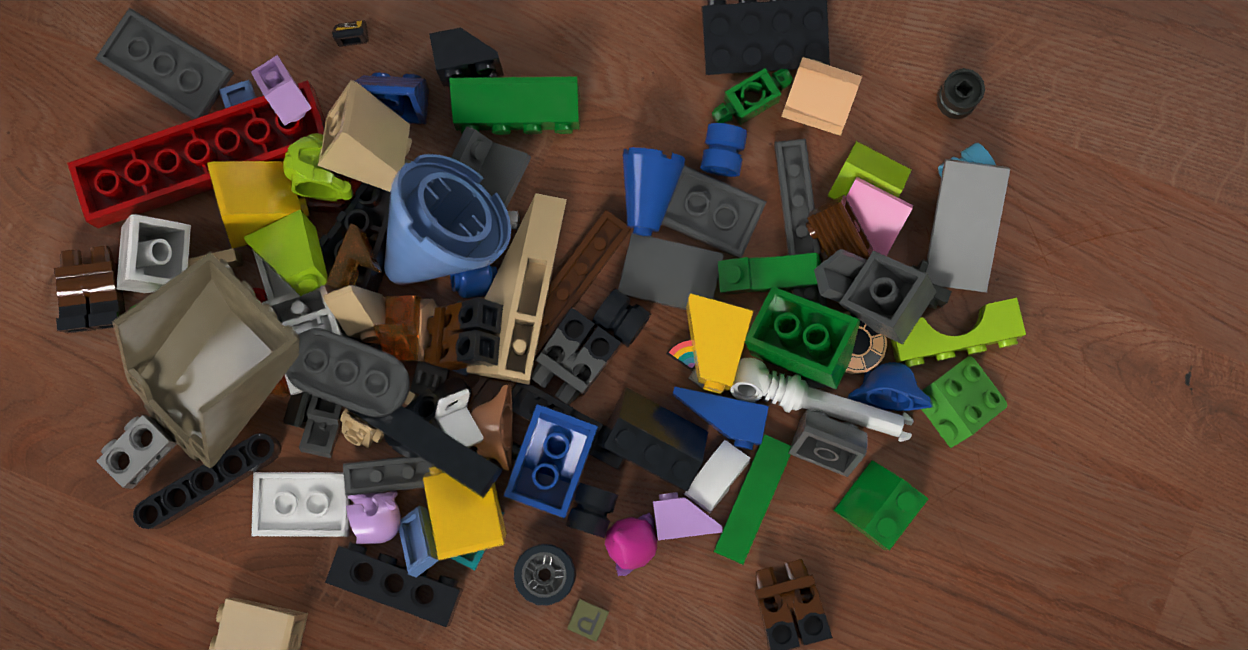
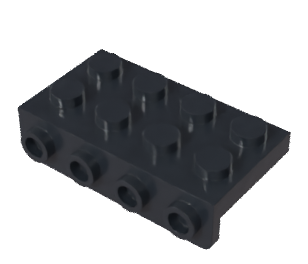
M707 0L708 5L701 6L705 75L759 72L764 68L767 71L798 69L802 57L814 59L830 66L827 0H769L768 2L738 0L737 4H726V0Z

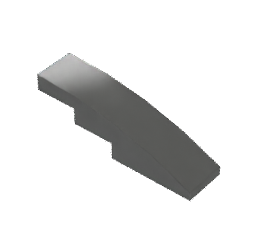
M339 325L342 336L361 342V339L347 336L341 325ZM312 395L307 411L308 420L299 445L300 452L332 458L342 423L340 417L345 408Z

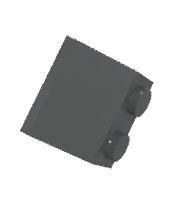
M873 251L843 296L840 305L877 333L904 344L937 291L926 273Z
M807 409L799 420L788 454L848 477L866 455L867 432L859 430L852 423H841L831 419L822 411Z

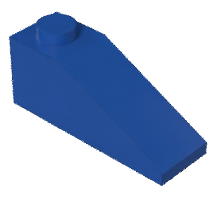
M674 386L673 396L727 439L734 440L735 447L753 450L754 445H761L769 406Z

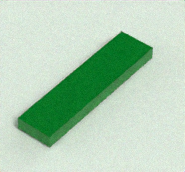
M764 434L762 443L758 447L713 552L742 565L744 564L790 458V454H788L790 445Z

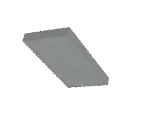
M952 159L944 160L927 255L929 264L925 271L933 284L987 293L1010 174L1009 167Z

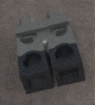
M571 307L543 351L537 357L536 361L539 363L531 379L546 388L552 378L557 375L565 382L555 396L567 405H570L581 393L585 395L611 358L622 347V343L599 326L596 328L595 323ZM588 336H590V338H589L588 341L585 343V345L583 346V348L579 351L580 347L583 345V343L585 342V340L588 338Z

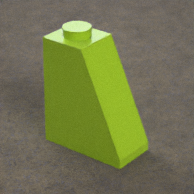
M301 209L244 236L245 242L300 297L329 283L316 227Z

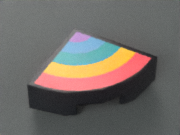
M691 340L675 344L666 353L693 372L695 369Z

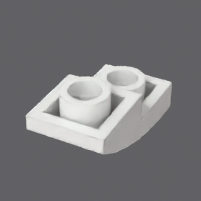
M724 440L697 474L689 490L685 491L684 495L708 513H711L729 491L731 484L749 464L751 458Z

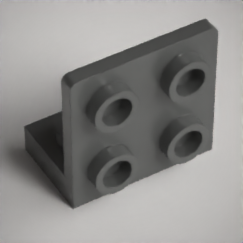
M466 126L451 158L464 163L484 178L480 184L491 196L497 192L507 209L530 162L531 156L525 152L494 143L477 130Z

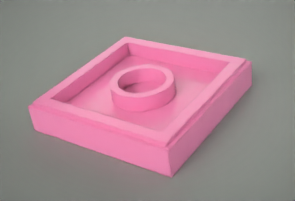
M856 177L846 199L872 245L873 251L887 256L913 209V205Z

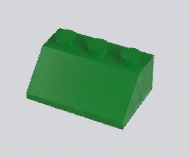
M772 286L746 336L745 344L750 354L754 357L837 389L851 361L860 320Z

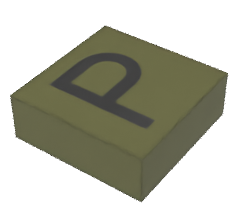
M580 599L567 629L597 642L609 611Z

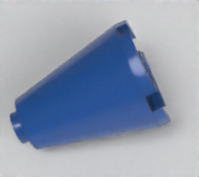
M631 147L629 150L623 149L627 226L633 228V234L651 237L652 231H659L685 166V157L672 153V158L669 159L667 155L662 154L663 151L635 147Z

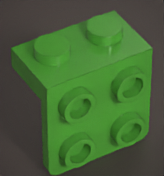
M971 356L962 360L940 378L921 390L932 401V408L921 410L950 448L972 436L1007 408V402L977 361Z

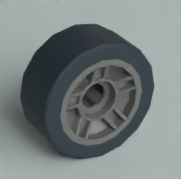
M539 544L528 548L519 557L514 567V582L518 592L525 600L535 605L549 606L560 602L570 593L575 583V567L571 557L563 549L551 544ZM543 568L551 572V577L547 581H542L538 575L539 571Z

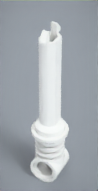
M749 357L739 360L731 387L732 395L738 400L755 402L763 397L765 402L771 399L772 404H776L779 401L778 406H782L784 411L788 413L791 410L797 411L801 408L811 411H822L830 417L899 437L898 441L900 442L909 440L912 436L911 433L902 431L904 424L912 425L914 422L905 412L902 415L809 387L799 374L788 375L786 379L782 373L777 376L776 371H772L769 374V369H767L766 365L755 358Z

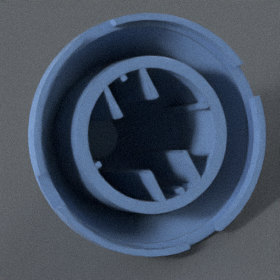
M437 154L419 155L414 161L406 162L394 177L391 187L384 271L390 281L403 286L482 268L493 263L505 251L511 238L510 218L498 193L496 192L491 196L480 184L484 178L479 173L458 160Z

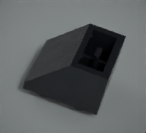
M461 27L429 33L436 71L443 87L449 86L450 88V78H489L504 75L498 52Z

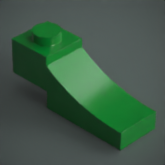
M816 252L776 257H744L718 261L720 292L732 295L757 291L761 293L770 292L772 286L781 290L818 286L814 269L821 264L820 254Z

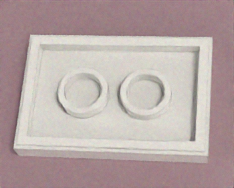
M254 472L251 536L349 537L350 523L346 506L350 505V499H348V496H345L344 473Z

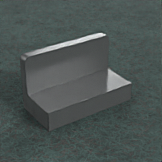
M843 249L834 253L814 269L820 295L840 303L867 259Z

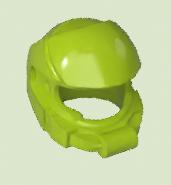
M310 134L288 147L283 160V170L285 176L292 181L291 190L295 194L325 201L349 200L352 198L353 191L349 182L336 178L330 170L318 166L323 134Z

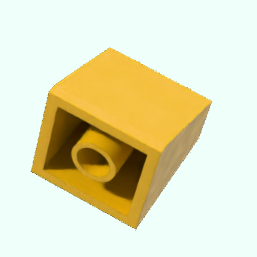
M213 161L207 163L221 217L232 249L248 245L245 242L244 236L300 209L306 216H310L305 197L298 199V195L291 190L292 181L284 174L283 161Z
M690 293L686 311L697 381L704 384L703 390L721 395L724 390L729 391L733 385L753 311Z
M429 467L430 472L425 473L423 482L438 559L442 560L504 545L507 532L495 483L486 496L482 498L436 467Z

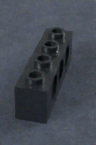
M349 542L348 547L345 545L338 546L325 583L444 627L451 625L463 592L462 588L456 587L457 580L444 575H440L437 580L426 576L428 570L418 577H414L408 574L407 568L396 565L398 559L379 553L377 558L366 554L367 547L353 542ZM365 562L369 563L373 568V576L368 581L362 580L358 574L359 567ZM394 573L399 574L404 581L403 588L399 592L392 591L388 585V580ZM424 584L429 585L434 591V598L430 603H424L418 597L419 588Z

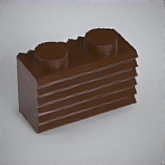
M845 195L810 211L806 227L813 239H819L823 247L821 255L824 261L840 249L865 259L870 257L873 252L872 245L861 228V224L858 222Z

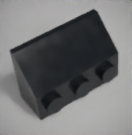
M625 387L596 444L673 486L688 491L703 462L709 432Z

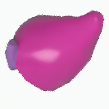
M650 513L639 518L628 517L617 520L607 530L605 547L610 558L616 563L618 576H626L634 569L644 567L655 556L657 537L654 531V518Z

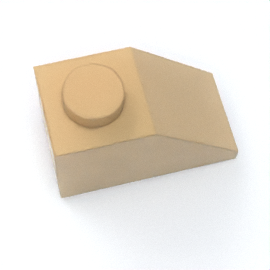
M349 285L323 295L325 303L347 336L361 339V342H371L379 339V334L390 331L383 294Z

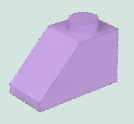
M278 55L251 71L264 97L284 125L300 120L307 111L312 109Z
M678 492L659 494V501L653 502L658 540L722 532V526L687 498H678Z

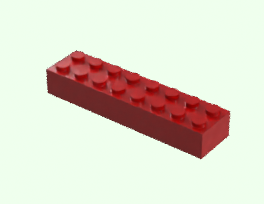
M308 80L297 84L312 109L307 111L300 120L290 122L287 125L282 123L263 95L68 162V168L85 221L99 229L125 220L132 214L139 215L214 189L207 165L209 162L283 161L288 147L299 139L314 133L324 134L326 121L315 89Z

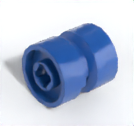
M708 124L705 144L709 148L703 150L700 169L719 176H740L742 158L739 152L745 149L748 131L731 124Z

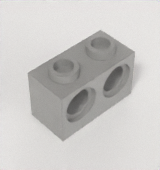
M146 415L136 416L130 420L124 427L126 432L118 440L113 439L107 443L101 450L103 455L97 460L122 488L133 489L177 445L152 417ZM150 430L153 436L152 442L144 447L141 442V436L145 431ZM126 453L130 461L127 468L122 470L119 467L118 460L122 454Z

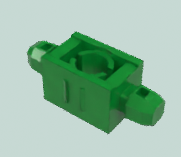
M764 68L725 91L724 101L726 105L722 103L712 112L715 122L726 124L732 121L734 116L738 124L742 125L779 103L782 95L780 91L790 86L793 77L787 69L778 70L772 73V77H770L768 71ZM761 89L763 90L761 99L758 102L751 103L746 100L744 105H742L744 94L749 91L760 93Z

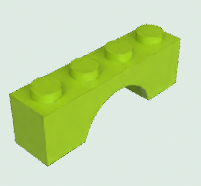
M1013 298L982 306L979 309L976 324L967 334L961 336L941 334L934 330L925 318L922 317L918 320L904 344L892 339L890 340L895 362L905 363L910 368L925 364L924 358L936 356L937 361L955 358V352L967 350L968 355L987 351L986 345L998 343L999 348L1014 346L1018 344L1017 339L1025 336L1026 332L1018 299Z

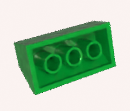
M577 76L450 78L453 124L456 131H461V134H463L466 126L478 132L492 130V133L497 135L510 134L511 130H523L525 134H540L542 130H554L557 134L573 133V129H580V92Z

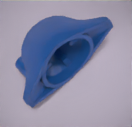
M888 362L876 367L873 371L865 372L863 384L848 395V399L888 411L932 408L931 398L919 389L912 370L906 365L897 362Z

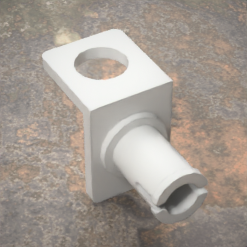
M468 389L439 400L435 418L443 432L466 447H471L482 442L483 435L467 409L470 395ZM459 400V401L456 402L455 404H453V405L447 407V406H448L449 404H451L452 402Z

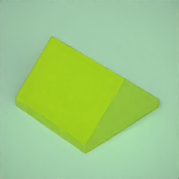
M856 141L827 197L834 200L843 195L847 196L856 177L899 198L912 170Z

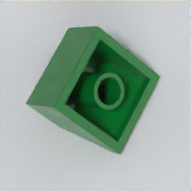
M871 460L833 511L880 548L890 551L928 501V498L903 478Z

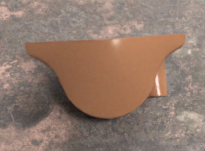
M504 385L495 398L476 407L472 411L471 416L483 435V441L474 445L477 447V454L484 458H496L504 470H511L513 447L511 385Z

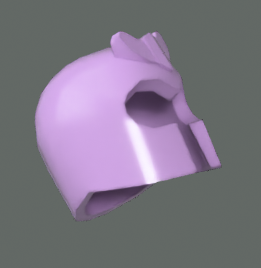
M397 491L348 495V499L355 503L354 505H347L346 510L350 526L357 537L356 544L385 543L397 534L401 524L399 506L394 499L397 496Z

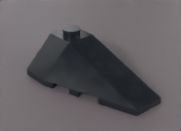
M363 182L355 192L354 199L345 211H341L336 217L337 221L327 235L324 234L319 240L330 283L342 288L353 285L378 293L385 273L384 261L391 191L389 192Z

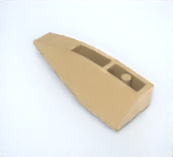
M535 194L485 297L486 300L503 305L501 333L493 334L500 337L498 366H468L467 373L530 385L567 199Z

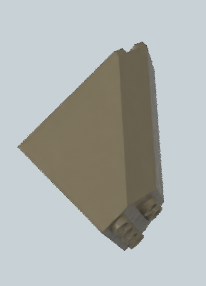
M211 252L113 321L127 382L143 400L144 407L149 415L184 452L195 461L201 460L209 468H212L219 461L299 356L300 339L296 331L290 325L284 326L277 319L274 309L268 303L262 304L255 297L252 287L245 281L240 282L234 276L230 265L223 259L218 260Z

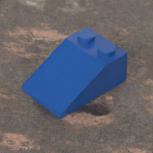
M376 72L372 76L363 75L355 80V82L359 83L406 122L426 124L429 87L425 78H421V76L416 74L391 77L389 74Z
M537 404L504 497L566 518L598 426Z

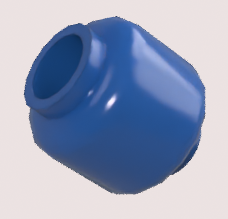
M489 264L482 268L450 275L453 292L457 291L461 298L486 297L497 274V268Z

